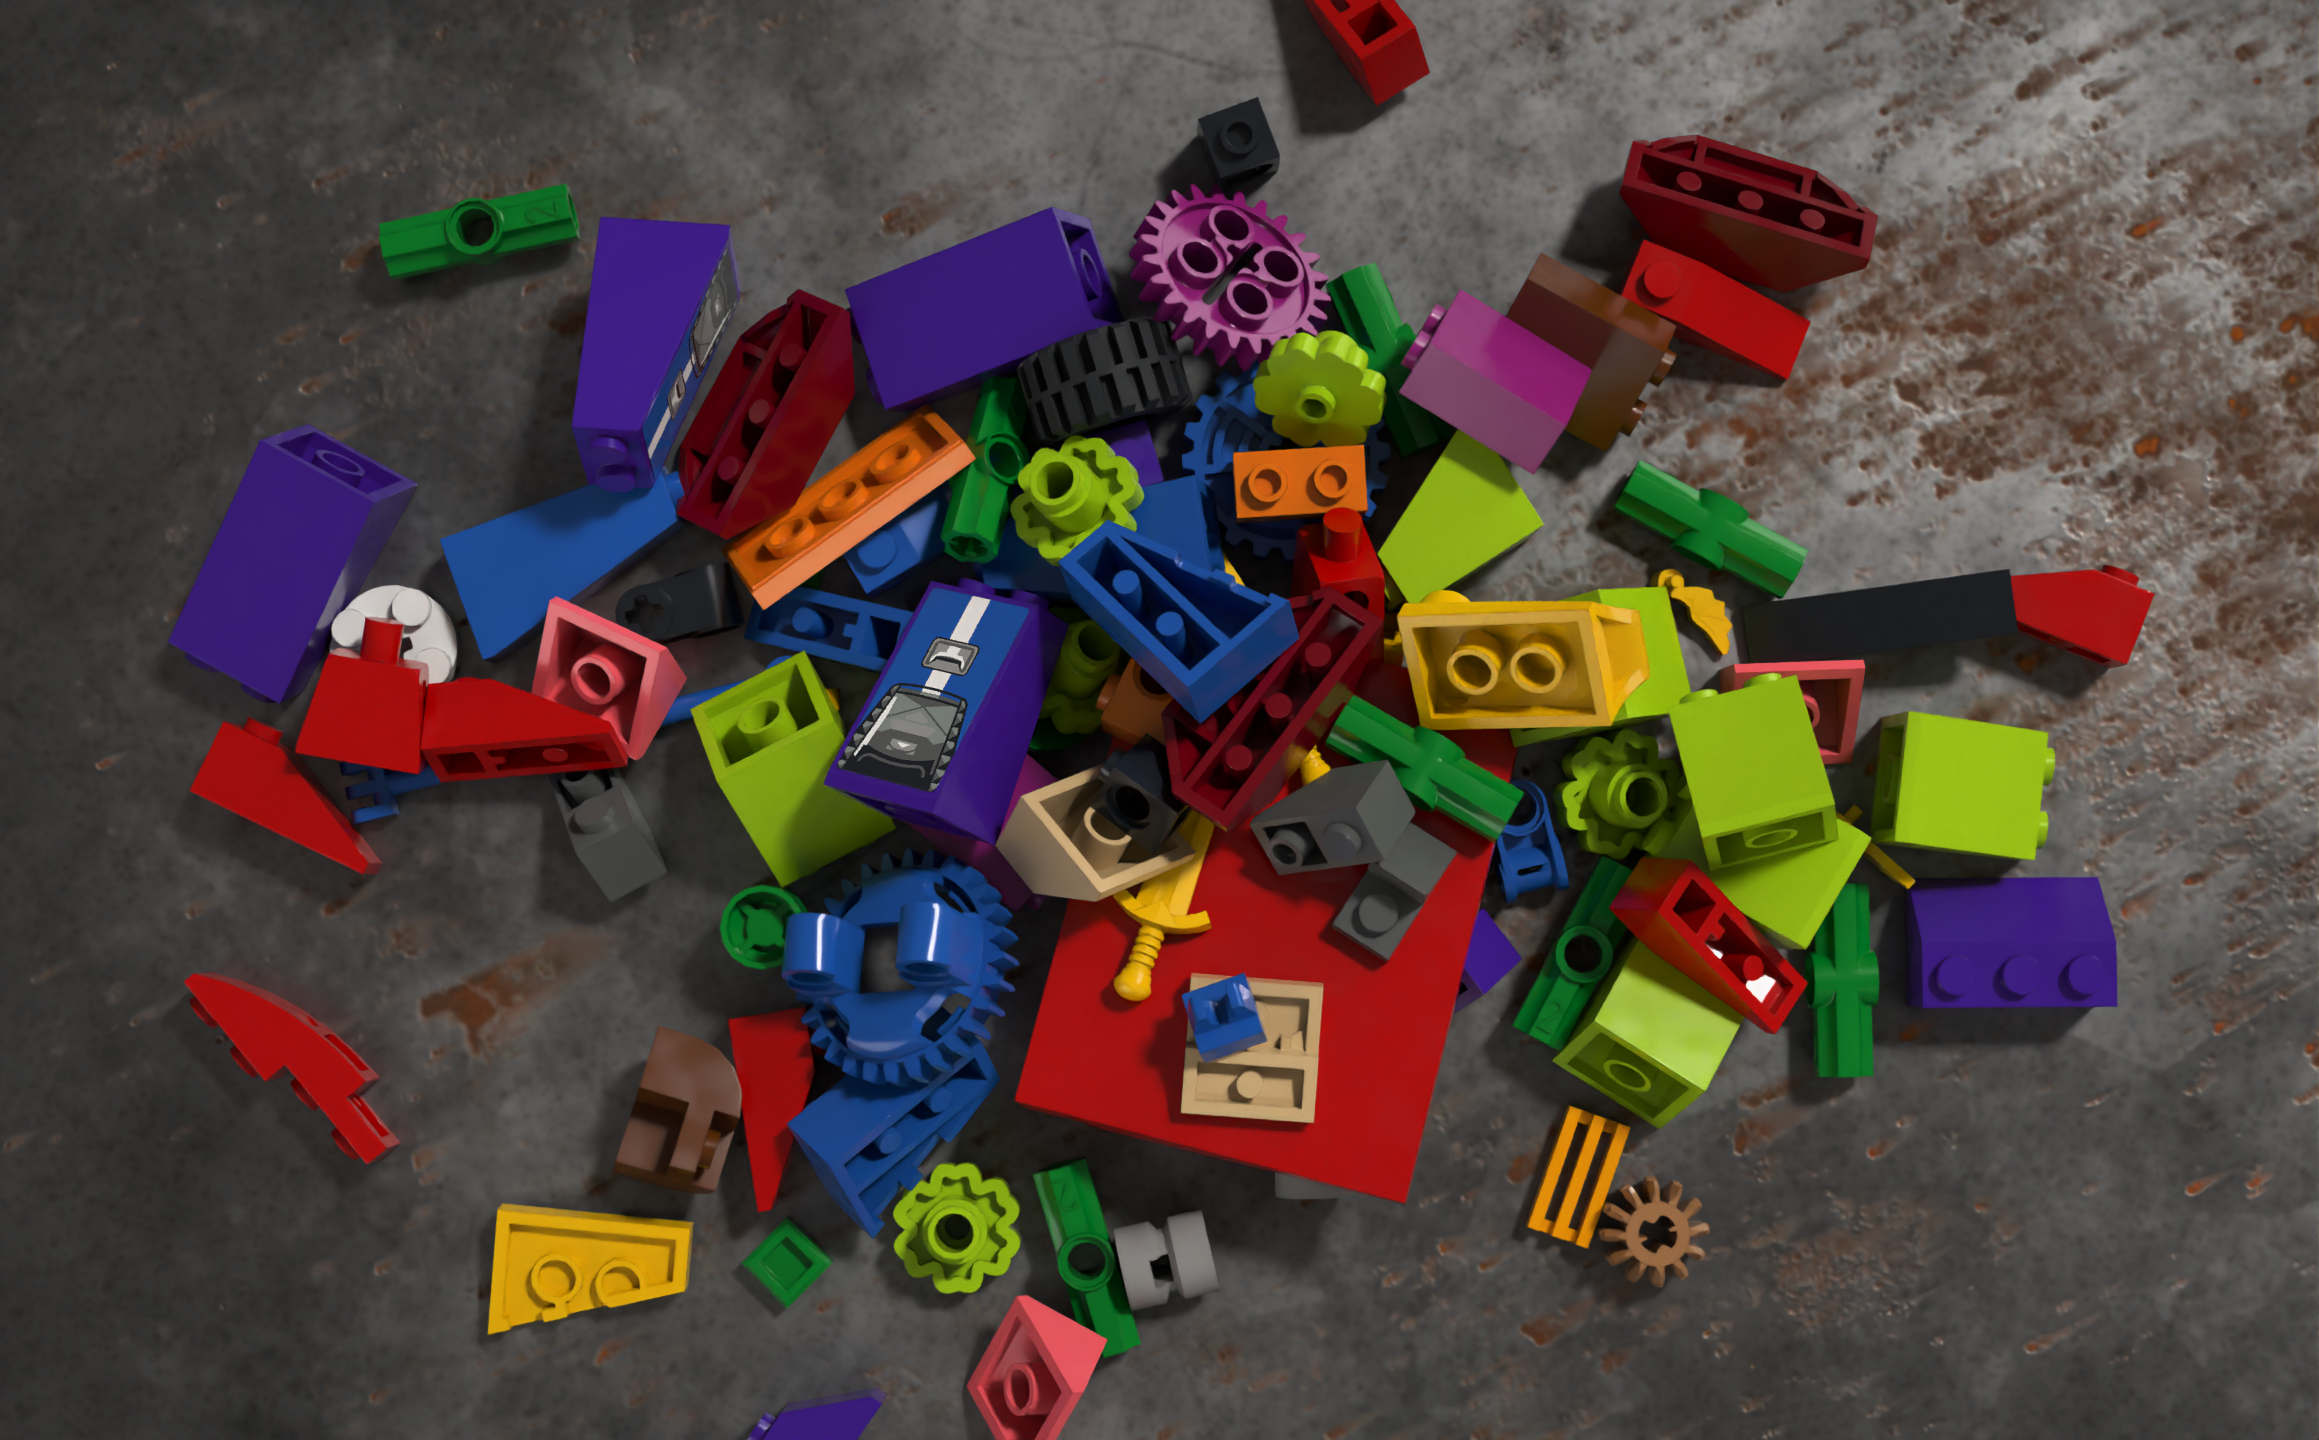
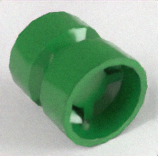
M760 885L746 888L732 897L723 911L720 924L723 944L731 957L746 967L763 970L783 966L787 918L792 914L810 913V910L803 899L788 888L775 885Z

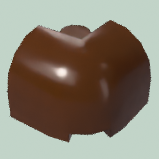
M658 1026L614 1164L613 1173L683 1192L710 1194L716 1191L730 1143L740 1119L742 1089L736 1070L718 1048L695 1036Z

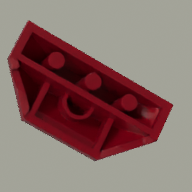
M1697 134L1666 137L1651 143L1647 140L1633 141L1629 149L1619 190L1620 196L1654 244L1702 262L1722 274L1781 292H1788L1866 269L1870 261L1878 219L1876 213L1866 206L1859 207L1847 192L1818 171Z
M797 289L787 297L786 304L770 311L740 335L680 446L679 477L685 495L677 500V515L727 540L795 506L855 395L850 313L815 295Z
M1331 586L1314 590L1311 595L1286 599L1290 601L1300 639L1201 724L1174 698L1161 713L1173 796L1227 833L1273 802L1349 701L1384 628V620Z

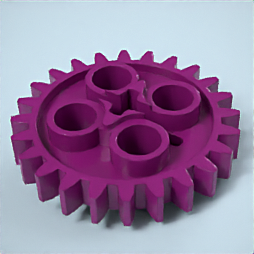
M1193 184L1190 185L1184 196L1176 190H1172L1164 202L1157 200L1133 235L1136 243L1130 250L1129 257L1138 263L1130 275L1136 281L1147 283L1138 296L1140 301L1157 302L1159 305L1158 310L1152 317L1154 322L1171 320L1176 325L1172 331L1171 339L1177 341L1188 335L1194 339V355L1199 356L1206 347L1211 348L1215 352L1217 364L1222 367L1228 358L1234 355L1243 371H1248L1256 359L1259 363L1268 360L1273 345L1278 340L1290 339L1291 336L1303 332L1313 337L1317 335L1318 330L1328 317L1323 310L1331 301V297L1320 291L1329 280L1328 275L1312 270L1320 259L1319 254L1302 252L1300 249V245L1307 236L1304 233L1289 235L1284 230L1288 221L1286 215L1278 216L1273 220L1267 217V203L1264 200L1259 201L1254 208L1246 205L1245 196L1241 190H1237L1232 199L1227 200L1219 185L1213 184L1207 195L1204 196L1201 190ZM1249 249L1255 250L1257 254L1246 268L1240 270L1220 297L1211 305L1205 304L1203 301L1213 287L1219 285L1225 279L1237 261Z

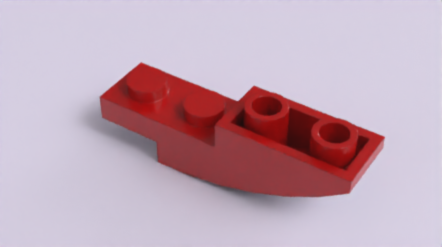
M212 972L193 973L184 981L185 985L194 994L189 999L191 1007L209 1027L215 1029L217 1026H220L235 1045L230 1048V1053L242 1070L252 1078L260 1075L264 1081L282 1078L290 1071L295 1076L290 1084L296 1095L311 1110L322 1109L336 1126L331 1131L334 1141L348 1157L354 1161L361 1157L368 1165L383 1159L401 1144L361 1096L380 1077L354 1049L330 1028L296 1005L272 992L242 980Z

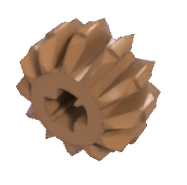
M1651 1175L1645 1176L1642 1182L1643 1197L1640 1198L1632 1186L1624 1183L1619 1186V1191L1628 1205L1623 1210L1610 1202H1606L1603 1205L1602 1211L1611 1218L1618 1220V1225L1599 1228L1598 1237L1608 1242L1620 1241L1619 1244L1608 1251L1605 1258L1612 1266L1621 1264L1629 1259L1624 1276L1633 1283L1641 1278L1646 1267H1648L1650 1283L1654 1287H1662L1664 1285L1665 1266H1669L1672 1273L1680 1280H1683L1689 1275L1686 1266L1680 1260L1684 1253L1700 1261L1705 1256L1704 1250L1690 1243V1237L1709 1234V1225L1702 1221H1687L1698 1213L1702 1203L1696 1197H1691L1678 1204L1682 1195L1683 1185L1675 1180H1671L1665 1186L1660 1196L1657 1179ZM1660 1215L1664 1216L1666 1220L1662 1221L1660 1225L1668 1230L1666 1238L1663 1242L1652 1239L1647 1247L1643 1246L1641 1243L1646 1241L1647 1237L1639 1232L1641 1224L1644 1221L1655 1223Z

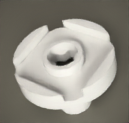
M388 585L371 589L351 601L348 607L333 620L330 652L337 648L360 651L365 617H380L405 623L402 639L410 638L413 649L407 650L404 653V659L427 663L429 668V684L450 682L454 676L456 666L459 667L462 656V641L456 621L446 607L420 590L399 585Z

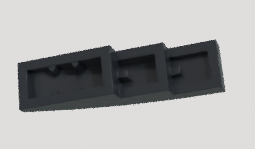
M2010 569L1741 605L1749 664L1805 662L2018 633Z

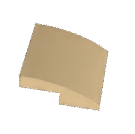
M1192 973L1190 992L1234 976ZM1247 977L1268 1041L1206 1063L1199 1053L1188 1018L1181 1113L1314 1123L1323 983Z

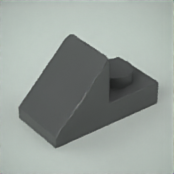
M1409 822L1386 860L1369 863L1368 870L1335 919L1332 928L1388 963L1455 858L1457 851Z

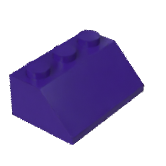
M2098 877L1914 878L1916 882L1909 889L1905 888L1907 1006L1920 1008L2118 1007L2116 939Z

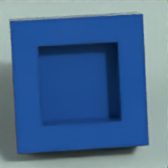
M1245 973L1182 994L1196 1044L1205 1063L1268 1041L1250 983Z

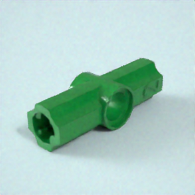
M561 184L487 201L481 198H467L458 202L450 209L380 223L379 241L389 275L393 280L472 263L493 265L509 255L580 240V226L570 188L567 184ZM480 218L492 219L494 222L492 237L480 246L468 245L466 232L469 226Z
M1376 263L1359 266L1326 283L1325 289L1331 297V303L1345 334L1351 337L1358 347L1368 354L1369 361L1366 369L1379 372L1385 377L1386 387L1384 391L1387 396V402L1382 417L1401 460L1419 455L1451 439L1453 435L1446 421L1399 393L1411 371L1400 363L1416 336L1408 323H1402L1391 293Z
M993 376L982 383L966 445L976 460L948 479L953 492L940 538L945 543L944 552L961 562L974 561L985 564L997 557L1014 489L1019 485L1018 474L1027 464L1031 463L1026 443L1032 420L1019 378L1017 377L1008 379Z
M1639 460L1634 466L1612 507V510L1670 540V547L1689 560L1714 571L1723 569L1742 579L1745 583H1749L1779 600L1785 596L1795 581L1809 551L1749 518L1750 513L1731 499L1705 488L1696 490L1677 480L1674 476L1642 460Z
M1354 694L1345 705L1325 742L1326 747L1333 750L1334 753L1342 755L1355 765L1388 760L1414 807L1427 812L1437 810L1493 843H1496L1525 793L1513 784L1493 775L1492 772L1486 771L1465 759V752L1443 735L1422 726H1415L1413 729Z
M1604 856L1599 857L1562 929L1551 939L1548 955L1512 1020L1511 1026L1561 1052L1597 982L1610 969L1613 952L1627 928L1609 909V906L1632 873L1631 869ZM1578 935L1587 936L1596 947L1594 963L1590 968L1582 972L1572 970L1565 961L1564 955L1568 942Z
M1845 883L1811 940L1812 951H1809L1806 955L1804 979L1808 984L1805 987L1808 1007L1813 1009V1065L1815 1066V1076L1817 1077L1874 1076L1872 1008H1875L1878 1003L1879 968L1876 954L1873 950H1870V894L1868 883Z
M1086 1156L1061 1161L1034 1171L1032 1175L1057 1255L1058 1271L1065 1282L1076 1322L1108 1339L1099 1358L1113 1356L1140 1345V1335L1116 1259L1115 1246L1107 1229ZM1090 1242L1102 1249L1105 1261L1098 1270L1091 1273H1083L1072 1267L1068 1255L1073 1247L1080 1243Z

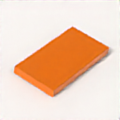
M928 404L922 405L804 489L795 506L749 528L722 547L723 550L721 552L761 608L765 610L976 460L966 443Z

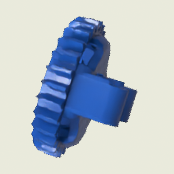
M911 848L906 849L902 862L889 853L883 854L882 872L864 863L861 865L862 882L860 885L844 878L841 884L846 897L841 902L829 897L825 898L824 903L828 911L832 913L831 915L797 913L787 918L782 978L786 980L787 987L799 992L796 994V1000L813 1007L801 1018L803 1024L817 1029L810 1041L824 1050L827 1049L824 1058L839 1067L843 1066V1072L853 1077L867 1080L875 1085L885 1086L889 1082L893 1085L907 1088L912 1078L919 1082L930 1083L933 1078V1068L943 1073H953L952 1055L957 1053L967 1059L973 1058L969 1042L975 1035L984 1039H991L990 1033L984 1026L989 1016H1006L1004 1010L996 1004L1000 992L1015 991L1013 985L1003 980L1004 971L1020 965L1017 959L1005 953V950L1016 944L1019 938L1014 932L1005 928L1012 920L1013 915L1007 908L1000 905L1003 895L987 883L988 879L981 872L971 866H967L965 862L953 855L946 859L945 856L933 849H929L924 857ZM935 891L949 893L948 895L959 904L964 912L961 913L948 906ZM899 926L895 968L899 970V978L914 985L915 988L913 990L860 994L866 929ZM960 993L971 999L966 1009L958 1006L947 1021L937 1029V1032L942 1037L936 1042L921 1036L922 1027L925 1022L934 1015L948 997Z

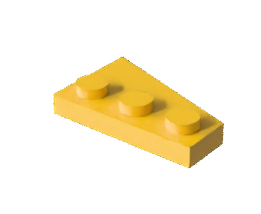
M502 1203L497 1210L488 1335L510 1330L512 1326L538 1320L548 1322L566 1318L570 1313L602 1306L612 1308L685 1292L689 1284L694 1222Z

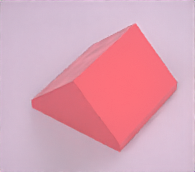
M557 596L549 600L531 693L609 721L628 757L636 761L644 756L685 684L687 677L667 647Z
M1863 660L1733 664L1719 670L1720 694L1744 688L1743 684L1747 680L1762 674L1779 673L1782 678L1797 675L1823 764L1852 763L1865 675Z
M1028 1295L1016 1296L966 1385L995 1439L1056 1440L1081 1398L1108 1339Z

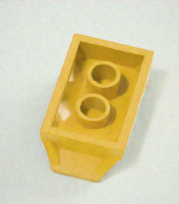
M1438 590L1429 593L1420 603L1403 604L1397 615L1420 725L1431 730L1611 726L1626 699L1637 687L1650 678V666L1640 612L1638 610L1618 608L1593 601L1470 602L1467 597L1455 591Z

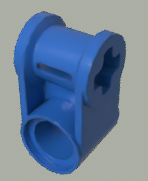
M1512 778L1510 784L1523 790L1528 795L1531 805L1529 815L1523 822L1517 825L1507 824L1495 843L1492 855L1498 884L1506 904L1516 902L1517 895L1551 886H1555L1558 891L1569 888L1567 869L1559 841L1553 830L1547 800L1538 786L1521 778ZM1543 864L1541 868L1517 874L1520 869Z

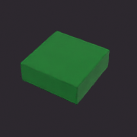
M788 1216L742 1264L787 1309L834 1260Z

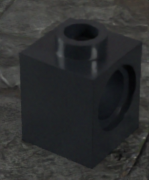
M1258 97L1198 119L1197 137L1215 185H1219L1222 192L1278 172L1280 153Z
M1148 733L1128 752L1119 746L1109 756L1097 774L1096 778L1104 783L1091 808L1154 855L1185 823L1193 810L1173 796L1166 746Z

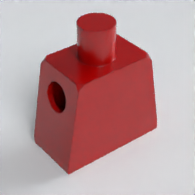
M1344 507L1334 508L1325 513L1322 523L1303 525L1297 530L1290 595L1292 598L1311 595L1314 590L1331 586L1384 620V574L1362 522V517L1357 511ZM1384 628L1365 667L1384 663Z
M365 617L360 651L337 648L328 654L303 723L295 753L412 774H420L428 766V762L420 750L429 684V668L427 663L399 658L405 623L387 618Z

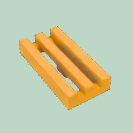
M1567 1105L1525 1225L1588 1249L1631 1127ZM1580 1122L1588 1125V1129L1554 1222L1546 1219L1545 1215L1577 1124ZM1605 1131L1611 1135L1578 1229L1576 1230L1569 1227L1601 1133Z

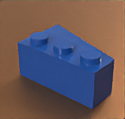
M1110 520L1103 523L1058 561L1072 600L1200 724L1300 639L1289 600L1273 593L1267 597L1236 583L1233 575L1217 568L1214 572H1211L1182 559L1179 551Z
M941 1006L925 1022L922 1027L921 1036L936 1042L942 1037L937 1032V1029L952 1014ZM976 1036L969 1042L973 1058L967 1059L957 1053L952 1055L953 1073H943L933 1068V1078L930 1083L919 1082L912 1078L907 1088L896 1086L889 1082L885 1086L875 1085L862 1078H856L847 1074L787 1123L829 1196L872 1239L885 1225V1222L879 1215L902 1186L912 1191L924 1175L917 1168L938 1141L943 1138L950 1143L1001 1080L982 1042Z

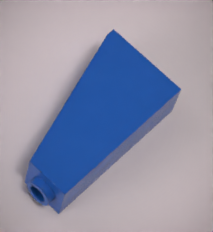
M663 465L653 488L635 487L628 492L607 491L596 484H589L439 539L482 659L494 664L507 660L543 633L549 600L557 596L576 606H580L687 527L685 519L676 514L677 500L685 495L679 472L675 471L668 474L666 467Z
M1195 475L1142 487L1144 499L1136 509L1130 512L1137 523L1136 533L1179 551L1182 559L1211 572H1214L1216 568L1226 572L1214 491ZM1014 518L1006 520L997 557L985 564L973 561L979 582L996 590L995 595L1010 598L1013 590H1021L1048 600L1050 602L1049 605L1080 607L1072 600L1060 567L1051 565L1041 556L1038 548L1028 546L1018 536Z

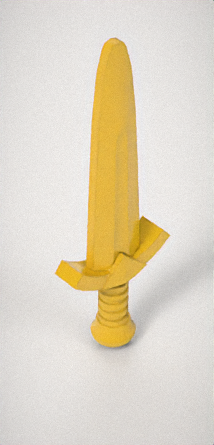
M1192 810L1188 819L1178 829L1180 834L1195 850L1196 854L1193 859L1143 881L1136 899L1126 889L1112 894L1118 905L1142 925L1138 932L1139 936L1135 940L1136 945L1132 948L1133 953L1129 956V963L1114 978L1115 990L1125 999L1141 1001L1150 996L1151 969L1155 965L1154 960L1158 957L1157 952L1160 951V943L1164 940V934H1192L1212 929L1207 911L1187 915L1215 827L1214 823Z

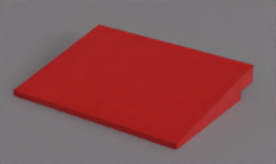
M1386 662L1381 665L1365 667L1351 697L1354 694L1413 729L1415 726H1421L1408 668ZM1148 672L1142 678L1141 684L1148 692L1157 695L1168 693ZM1341 712L1316 743L1317 751L1322 756L1321 759L1331 769L1355 765L1325 746V742ZM1509 728L1433 730L1459 746L1466 754L1465 759L1486 771L1492 772L1493 775L1511 783L1519 747L1513 746ZM1113 736L1107 759L1119 746L1128 752L1133 745ZM1298 768L1273 802L1228 833L1215 825L1187 915L1207 911L1212 929L1192 934L1166 933L1163 935L1164 940L1160 943L1161 948L1157 952L1158 957L1154 960L1155 965L1151 969V994L1148 998L1141 1001H1131L1123 998L1114 987V978L1129 963V956L1133 953L1132 948L1136 945V937L1139 936V929L1142 928L1141 923L1129 916L1118 905L1113 895L1096 902L1069 898L1016 1092L1015 1102L1024 1108L1084 1122L1091 1127L1406 1205L1495 843L1437 810L1427 812L1414 807L1416 813L1410 822L1457 851V854L1388 963L1332 928L1335 919L1368 870L1369 863L1278 875L1249 825L1255 815L1303 787L1301 769ZM1143 882L1126 888V890L1136 899ZM1192 973L1236 976L1245 973L1246 977L1323 983L1314 1123L1181 1113L1188 1015L1182 994L1190 992Z

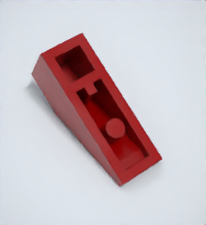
M1303 0L1345 67L1376 106L1430 73L1416 26L1395 0Z
M1643 240L1634 251L1617 294L1676 325L1674 337L1783 381H1787L1811 323L1808 319L1708 265L1647 240Z
M2103 565L2101 571L2093 569L2011 576L2018 632L2109 669L2127 665L2155 593L2138 587L2137 584L2140 579L2138 576L2109 565Z
M462 677L453 682L428 684L420 750L440 783L627 767L628 755L609 721L491 678Z
M252 717L247 718L244 726L223 721L189 790L190 792L361 874H378L383 864L302 757L295 753V750L279 743L284 734L282 731Z
M1642 857L1609 906V909L1649 950L1768 1034L1777 1033L1808 984L1692 860Z
M811 1006L728 1019L735 1068L742 1089L741 1107L758 1212L772 1210L779 1202L797 1145V1140L787 1123L810 1104L821 1069L819 1056H824L827 1052V1049L824 1050L810 1041L817 1029H813L801 1021L802 1016L811 1009Z

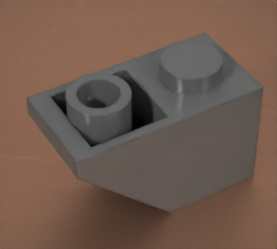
M1383 760L1333 768L1255 815L1249 825L1277 874L1284 875L1385 861L1416 811L1389 761Z
M618 768L560 772L549 776L576 855L610 903L667 873L653 833Z

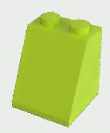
M1459 429L1451 438L1377 553V558L1384 574V609L1387 613L1395 608L1400 612L1403 604L1420 603L1431 592L1453 588L1531 538L1544 525L1500 455Z
M1666 586L1598 589L1559 600L1593 601L1608 606L1638 610L1640 612L1650 666V678L1637 687L1626 699L1611 726L1509 728L1513 746L1521 747L1625 728L1670 717L1668 707L1679 705L1680 699L1690 694L1691 690Z
M805 650L690 709L717 783L781 887L816 873L821 867L858 848L872 844L879 837L896 829L892 818L823 785L827 772L849 732Z
M1779 673L1762 674L1747 680L1743 684L1744 688L1722 694H1718L1713 689L1699 690L1682 697L1679 705L1668 707L1710 871L1839 839L1834 798L1797 675L1782 678Z
M1913 711L1882 717L1869 836L1872 837L1870 842L1873 844L2016 861L2035 860L2036 849H2043L2048 834V814L2046 811H2040L2043 785H2050L2055 768L2054 749L2047 747L2049 732Z
M1683 773L1674 792L1680 799L1668 818L1661 816L1649 829L1642 843V848L1647 851L1644 857L1692 860L1776 949H1807L1872 837L1837 818L1838 840L1710 871L1687 781Z
M1631 933L1610 966V969L1606 972L1584 1007L1561 1052L1557 1051L1552 1061L1660 1130L1706 1091L1744 1017L1653 953Z

